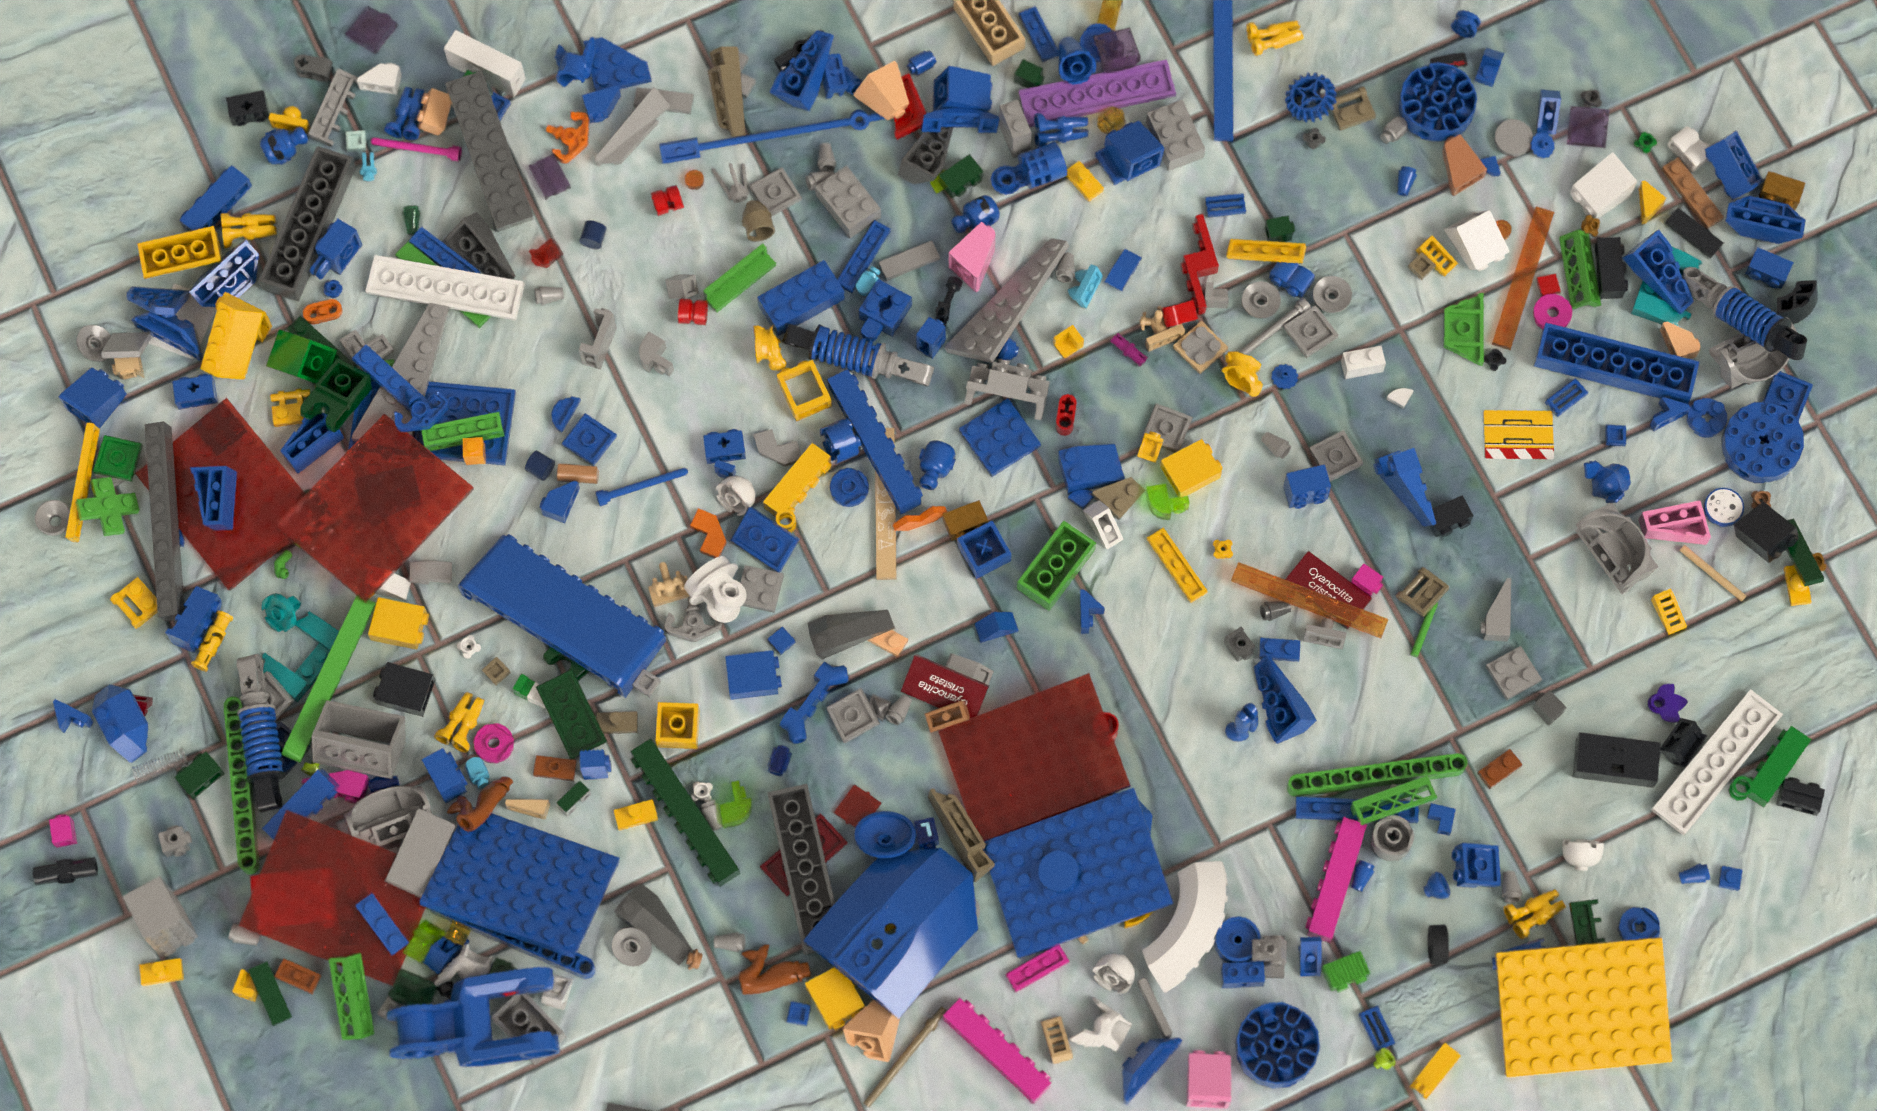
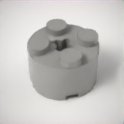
M1395 815L1387 816L1377 822L1371 835L1372 851L1378 857L1387 861L1401 860L1407 855L1414 841V832L1408 821ZM1391 835L1394 836V841L1390 840Z

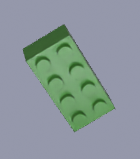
M1063 520L1017 581V590L1050 611L1094 553L1096 542Z

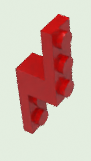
M1203 214L1196 215L1195 223H1192L1194 234H1198L1199 237L1198 248L1200 252L1184 255L1183 263H1180L1182 274H1186L1187 277L1185 281L1187 291H1191L1193 297L1191 300H1194L1198 315L1205 314L1207 307L1198 278L1217 274L1219 267Z

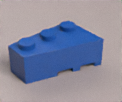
M317 414L311 420L304 418L302 425L296 432H293L280 450L286 462L297 474L344 439L340 429L337 432L327 429V414Z
M227 466L190 467L195 479V490L198 492L200 500L198 503L203 524L213 530H233L237 471Z
M198 586L195 587L185 602L184 606L186 608L182 615L177 614L175 617L177 623L173 629L168 628L165 632L173 645L195 653L200 644L203 643L205 632L212 625L215 613L222 606L221 599L217 594Z

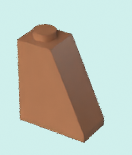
M1461 134L1456 137L1451 136L1444 142L1442 154L1452 196H1455L1484 178L1487 168Z

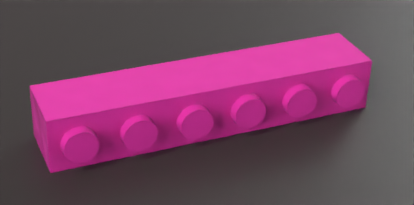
M1343 817L1342 823L1337 822L1334 834H1337L1336 842H1331L1328 852L1332 853L1330 861L1326 860L1323 867V872H1326L1324 880H1319L1317 891H1320L1318 899L1314 898L1311 910H1314L1312 918L1308 917L1305 929H1308L1307 936L1321 937L1322 941L1331 943L1367 824L1360 825V822Z
M959 998L943 1015V1020L1029 1101L1035 1104L1051 1087L1049 1075L1043 1070L1039 1072L1034 1067L1036 1064L1028 1056L1024 1058L1019 1053L1020 1049L1013 1042L1009 1044L1004 1039L1005 1035L998 1028L993 1029L989 1025L990 1021L983 1014L978 1015L974 1011L975 1007L968 1000L963 1001Z

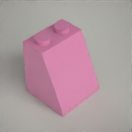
M983 222L976 226L949 252V268L976 293L981 287L995 251V231L991 226H986Z
M1201 1050L1189 1053L1186 1107L1228 1109L1231 1102V1055H1226V1052L1216 1051L1214 1054H1205V1051Z

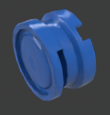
M1466 10L1457 11L1456 19L1452 21L1451 29L1462 37H1475L1477 28L1481 24L1480 18Z

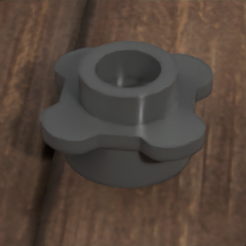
M1591 89L1581 93L1584 108L1590 109V107H1600L1602 105L1598 90Z
M1312 128L1311 132L1303 135V140L1306 141V144L1311 149H1316L1321 143L1326 141L1325 136L1319 133L1318 128Z

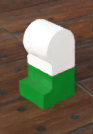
M521 673L512 688L514 694L545 708L536 689V686L540 684Z

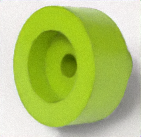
M313 761L311 764L305 762L301 771L312 776L319 770L320 764L313 763Z
M1382 1048L1375 1053L1376 1061L1373 1064L1377 1069L1382 1067L1385 1070H1389L1396 1064L1394 1056L1388 1049Z

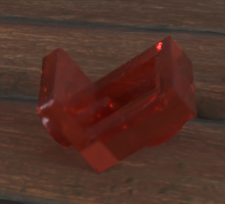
M550 238L537 250H529L532 262L536 266L548 268L564 255L553 238Z

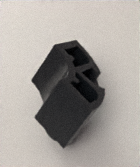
M1817 280L1797 281L1791 293L1777 298V315H1781L1784 318L1788 317L1793 325L1805 319L1817 304Z

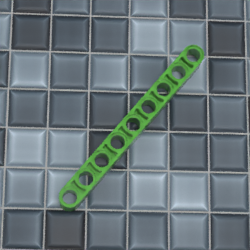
M357 594L281 755L298 763H301L312 741L313 731L326 700L331 701L372 615L376 602Z
M231 696L224 702V717L238 865L243 872L252 875L260 867L253 786L246 782L247 767L245 766L246 759L244 758L245 752L243 751L244 744H242L240 749L234 750L235 744L242 743L243 738L241 736V728L236 731L232 730L233 725L241 723L237 711L243 708V703H241L239 698ZM239 705L236 711H230L231 706ZM244 762V766L241 769H235L236 764ZM245 781V787L242 789H238L237 785L240 782ZM242 801H248L245 808H239V804ZM243 821H250L249 826H247L246 828H241V823ZM246 840L252 841L249 847H242ZM247 860H253V864L250 867H244V864Z
M1456 753L1295 774L1288 781L1287 791L1293 797L1386 786L1392 785V783H1407L1428 776L1429 780L1455 777L1463 774L1467 766V759L1464 755ZM1452 762H1460L1462 768H1455ZM1439 764L1442 767V770L1436 771L1433 769L1432 765ZM1412 767H1420L1422 773H1414ZM1398 769L1402 772V775L1395 776L1392 770ZM1379 772L1382 778L1376 779L1372 776V773ZM1358 774L1362 780L1359 782L1354 781L1352 775ZM1339 777L1342 783L1335 784L1332 778ZM1318 779L1322 785L1316 787L1312 784V780ZM1298 782L1302 788L1294 789L1291 784Z

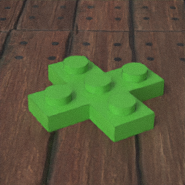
M112 477L92 479L90 483L94 497L77 499L76 501L80 521L99 518L104 536L124 534L125 529L121 516L138 514L140 511L136 494L116 495Z

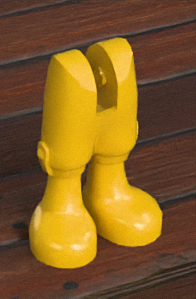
M1298 20L1270 24L1267 29H1258L1253 22H1249L1246 25L1248 42L1251 43V50L1255 56L1261 55L1265 49L1270 47L1278 49L1304 39L1302 31L1299 30ZM1267 37H1268V38H1271V39H1269V40H1264V41L1261 40V39H1264V38H1267Z
M221 213L224 248L231 247L233 240L239 237L253 240L255 238L277 235V227L273 226L276 223L275 215L248 213L242 215V217H232L228 213ZM232 226H246L238 229L231 228Z
M469 692L462 696L456 707L449 713V723L444 728L437 730L434 738L442 744L448 745L451 741L452 746L463 753H467L470 749L467 733L477 725V719L485 701L477 697L470 710H468L467 708L473 697V694ZM462 722L459 731L453 737L456 726Z
M1556 889L1534 898H1529L1523 907L1516 908L1512 904H1507L1503 907L1509 924H1513L1525 915L1533 913L1530 918L1513 925V931L1520 939H1525L1529 936L1531 927L1546 924L1549 919L1566 908L1563 900L1550 905V902L1559 897Z

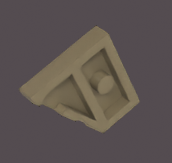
M1130 477L1097 489L1091 495L1097 501L1100 500L1109 507L1111 513L1119 520L1146 490Z

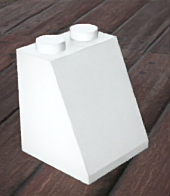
M1612 152L1573 185L1570 193L1576 203L1579 202L1583 207L1586 215L1599 219L1631 197L1637 180Z
M1490 210L1476 211L1444 229L1470 270H1484L1489 267L1488 263L1492 261L1498 262L1505 258V254L1510 252Z

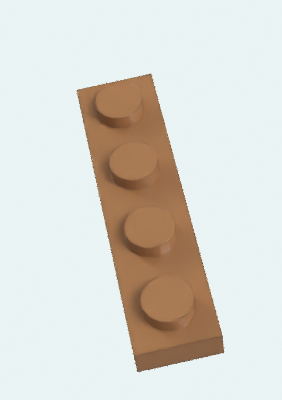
M1679 157L1662 167L1664 174L1706 229L1723 220L1724 216Z

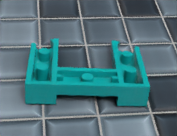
M1672 247V254L1675 261L1679 263L1681 275H1683L1684 269L1687 267L1699 269V265L1702 264L1701 260ZM1643 280L1631 312L1633 315L1661 325L1664 322H1669L1678 327L1680 326L1677 323L1685 318L1688 321L1692 315L1687 311L1681 314L1676 312L1666 301L1659 299L1658 294Z
M310 611L307 612L309 616L298 621L296 619L295 626L316 641L318 645L295 673L265 652L262 655V659L265 660L263 673L269 671L297 703L315 683L339 633L337 629Z

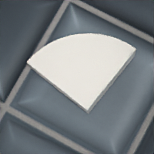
M1407 388L1396 389L1387 396L1386 400L1404 409L1413 394V390Z

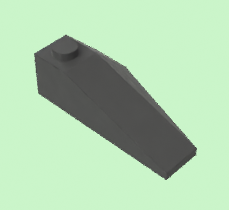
M941 127L940 132H923L901 160L897 176L912 184L934 181L943 170L953 127Z
M477 212L465 217L444 238L443 242L445 245L483 272L484 275L512 280L516 277L492 231Z
M888 609L825 615L808 623L813 647L817 656L822 660L895 629Z
M641 884L627 894L614 910L618 918L628 926L642 930L649 937L651 944L680 966L689 952L692 951V948L660 898L645 885Z

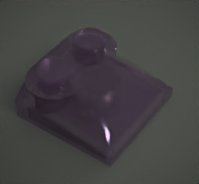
M366 6L347 30L345 36L372 53L377 54L398 27V24L392 20L390 15L380 13Z
M1130 27L1093 36L1101 61V68L1105 72L1112 73L1133 68L1141 61V56Z
M1570 106L1567 145L1606 148L1610 110Z

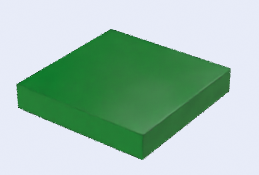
M104 435L93 473L132 482L143 444Z

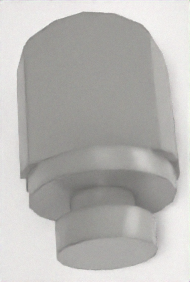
M1395 117L1384 126L1383 133L1380 135L1381 140L1388 144L1390 141L1395 142L1407 133L1406 120L1402 117Z

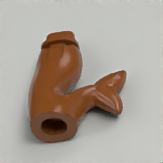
M501 777L499 780H494L486 785L479 793L474 809L465 796H458L457 801L448 808L447 814L459 812L456 819L462 829L468 832L477 829L491 815L498 802L505 797L506 793L510 790L509 786L513 784V780L510 777Z
M763 945L757 951H744L742 955L752 964L738 973L741 992L743 995L760 994L798 982V979L799 982H802V978L811 977L808 962L784 961L773 965L759 976L764 967L770 945Z

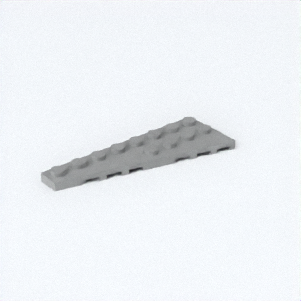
M1051 238L944 347L946 352L993 363L1068 249L1069 244L1067 241Z
M429 303L392 366L396 372L424 397L449 313V306ZM380 387L355 429L352 440L409 452L415 431H398L395 425L394 412L397 411L402 414V423L404 424L412 419V415L383 387Z

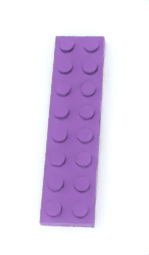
M1167 59L1091 75L1090 79L1082 84L1072 85L1067 81H1061L1019 90L1018 92L1023 113L1029 127L1035 126V113H1042L1047 120L1054 121L1060 116L1080 117L1176 96Z

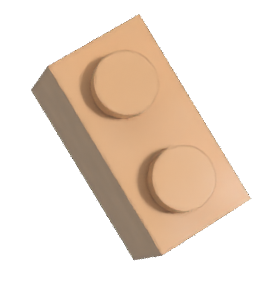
M431 88L428 93H424L421 100L423 108L417 116V121H419L418 129L439 136L445 130L451 100L447 93Z

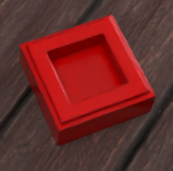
M1556 274L1537 277L1536 281L1541 297L1547 294H1560L1561 289Z

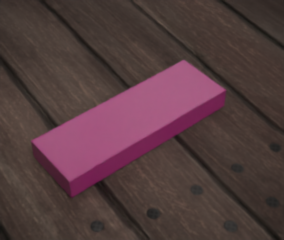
M1057 945L1006 973V977L1017 993L1069 963V959L1061 946Z

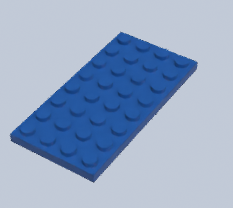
M371 377L372 390L354 410L349 451L465 462L463 458V445L427 452L421 430L415 431L409 452L353 441L352 435L381 387ZM429 382L425 398L438 408L441 406V403L435 401V392L438 391L446 397L449 409L444 415L451 421L495 412L500 413L505 437L484 441L486 464L506 466L516 390Z

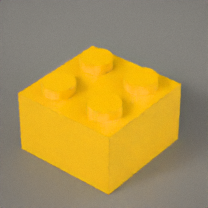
M658 702L655 739L657 748L698 749L699 704Z

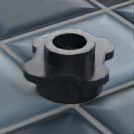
M1496 348L1492 349L1488 355H1484V362L1490 366L1492 371H1496L1500 365H1504L1507 361Z

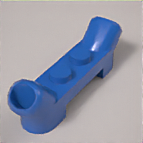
M824 662L814 674V680L817 682V685L799 710L796 711L790 707L784 715L779 726L788 731L790 742L798 744L807 739L804 721L807 717L811 718L817 709L815 706L828 695V688L830 686L846 684L849 681L847 668L844 665L832 667L827 662Z

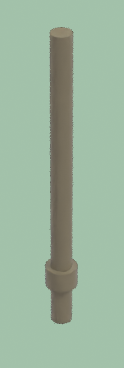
M941 1006L932 1018L929 1017L924 1023V1028L863 1102L865 1106L871 1107L931 1031L934 1032L939 1026L938 1022L947 1012L944 1007Z

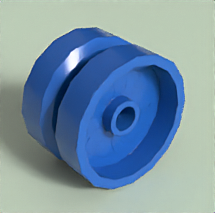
M1239 916L1229 918L1222 923L1221 928H1218L1215 935L1214 945L1216 953L1226 963L1250 962L1252 960V940L1261 939L1260 931L1255 923L1248 918ZM1237 937L1242 942L1237 944L1234 940Z

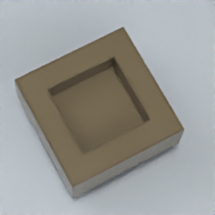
M1420 253L1408 265V268L1421 280L1436 267V264L1423 253Z
M498 657L482 669V672L495 686L511 673Z

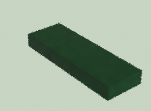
M266 961L249 969L250 976L273 1027L291 1019V1013L268 962Z

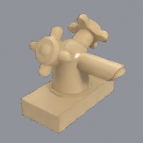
M1161 306L1157 307L1158 310L1152 318H1146V312H1143L1139 321L1141 330H1145V325L1152 327L1155 335L1146 338L1145 346L1148 352L1179 340L1185 334L1182 324L1170 329L1165 326L1161 309L1163 307Z
M661 562L659 569L663 582H658L656 578H653L652 585L648 587L654 607L690 596L684 589V585L688 580L687 576H683L680 571H676V577L671 579L667 564Z

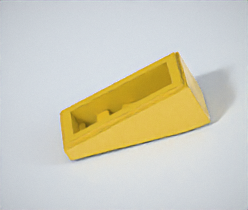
M1433 235L1427 238L1415 250L1418 254H1425L1436 264L1435 269L1443 276H1446L1458 264ZM1430 245L1432 248L1428 251L1426 248ZM1434 251L1438 252L1434 257L1431 255ZM1442 256L1443 259L1438 262L1437 259ZM1448 261L1449 264L1443 268L1442 265Z
M1671 589L1652 597L1651 601L1668 635L1687 628ZM1663 599H1668V601L1664 603L1660 602ZM1671 605V609L1664 611L1663 608ZM1675 613L1674 617L1667 619L1666 616ZM1678 620L1679 624L1670 627L1669 623Z

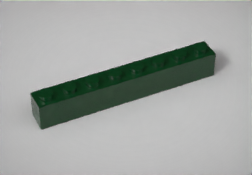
M648 739L631 750L632 758L630 761L636 769H641L643 772L641 775L646 785L651 784L654 789L652 794L658 802L660 800L665 805L663 810L668 818H674L676 830L679 834L684 833L687 838L685 843L691 851H696L698 854L696 859L702 868L706 866L709 873L707 875L713 884L717 883L721 887L740 875L739 868L652 739Z

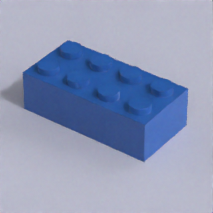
M825 260L757 297L758 306L769 324L773 325V330L777 337L785 333L787 323L798 326L845 300L844 290Z

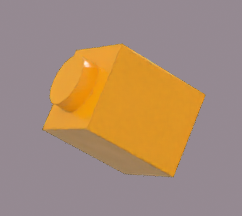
M483 437L463 438V458L466 465L486 464Z

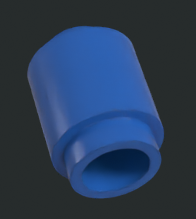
M930 50L922 51L908 59L907 68L911 74L918 76L933 68V65L937 62Z

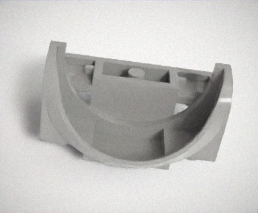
M1792 323L1791 329H1793V330L1796 331V329H1795V327H1794V325H1793V323ZM1742 333L1709 349L1711 357L1720 365L1721 378L1731 389L1742 383L1751 385L1752 383L1773 377L1784 368L1790 359L1778 350L1768 352L1763 346Z
M998 359V363L993 362L992 368L983 363H977V366L972 365L970 379L967 381V393L964 404H972L976 391L1036 403L1034 419L1042 420L1050 381H1046L1047 377L1040 375L1033 377V370L1028 369L1029 365L1017 363V367L1009 365L1010 361ZM1028 387L1031 389L1030 394L1027 393Z
M1613 503L1591 512L1576 524L1577 529L1575 531L1621 594L1628 592L1637 582L1647 578L1658 568V565L1650 556L1652 548L1642 531L1632 522L1629 516L1626 517L1620 514ZM1600 529H1603V530H1605V531H1607V532H1605V533L1602 534V532L1600 531Z
M394 786L378 790L359 800L349 812L343 814L357 854L404 838L418 808L431 813L430 804L421 786Z

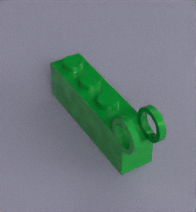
M1790 726L1787 731L1783 729L1777 737L1779 740L1777 746L1772 745L1766 753L1769 756L1766 762L1761 761L1755 769L1758 772L1755 778L1751 776L1750 778L1746 776L1737 777L1729 787L1730 796L1737 801L1745 800L1748 797L1764 808L1812 739L1793 726ZM1736 784L1743 785L1746 789V792H1739L1736 788Z

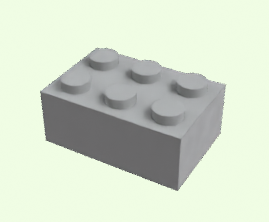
M1183 100L1147 113L1146 123L1151 134L1165 148L1162 158L1168 171L1204 158L1205 147Z
M847 166L815 186L816 197L849 238L867 228L874 220L877 221L881 218V208Z
M528 994L514 995L491 1016L494 1023L509 1038L550 1031L552 1035H557L559 1043L566 1038L564 1032ZM545 1057L530 1060L536 1066Z

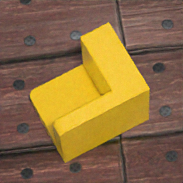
M1071 325L1054 337L1053 345L1063 358H1067L1084 346V339L1076 328Z
M241 969L232 992L238 997L255 1002L259 993L250 974L246 970Z

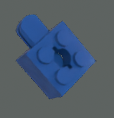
M338 218L334 223H331L325 236L316 243L315 250L318 258L311 266L310 273L320 280L325 277L330 269L341 275L362 247L357 230Z
M878 279L858 310L859 319L864 321L861 327L862 338H865L866 341L871 340L874 342L881 331L893 337L912 307V297Z

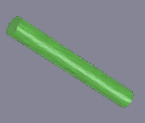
M1438 602L1424 617L1410 654L1413 657L1419 656Z

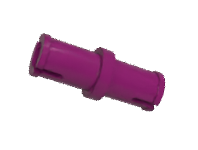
M1117 333L1110 342L1119 348L1125 357L1128 356L1137 363L1139 367L1148 359L1147 356L1135 347L1134 343L1128 342L1120 333Z

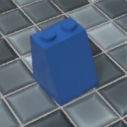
M948 66L933 80V111L948 108H969L988 112L992 107L991 91L993 84L991 82V74Z
M1140 121L1127 123L1122 129L1109 132L1104 142L1105 148L1126 181H1130L1159 167L1165 149Z
M91 367L58 397L67 411L85 423H94L98 428H101L127 394L121 382L116 379L112 381L108 378L109 375L101 369L97 371Z

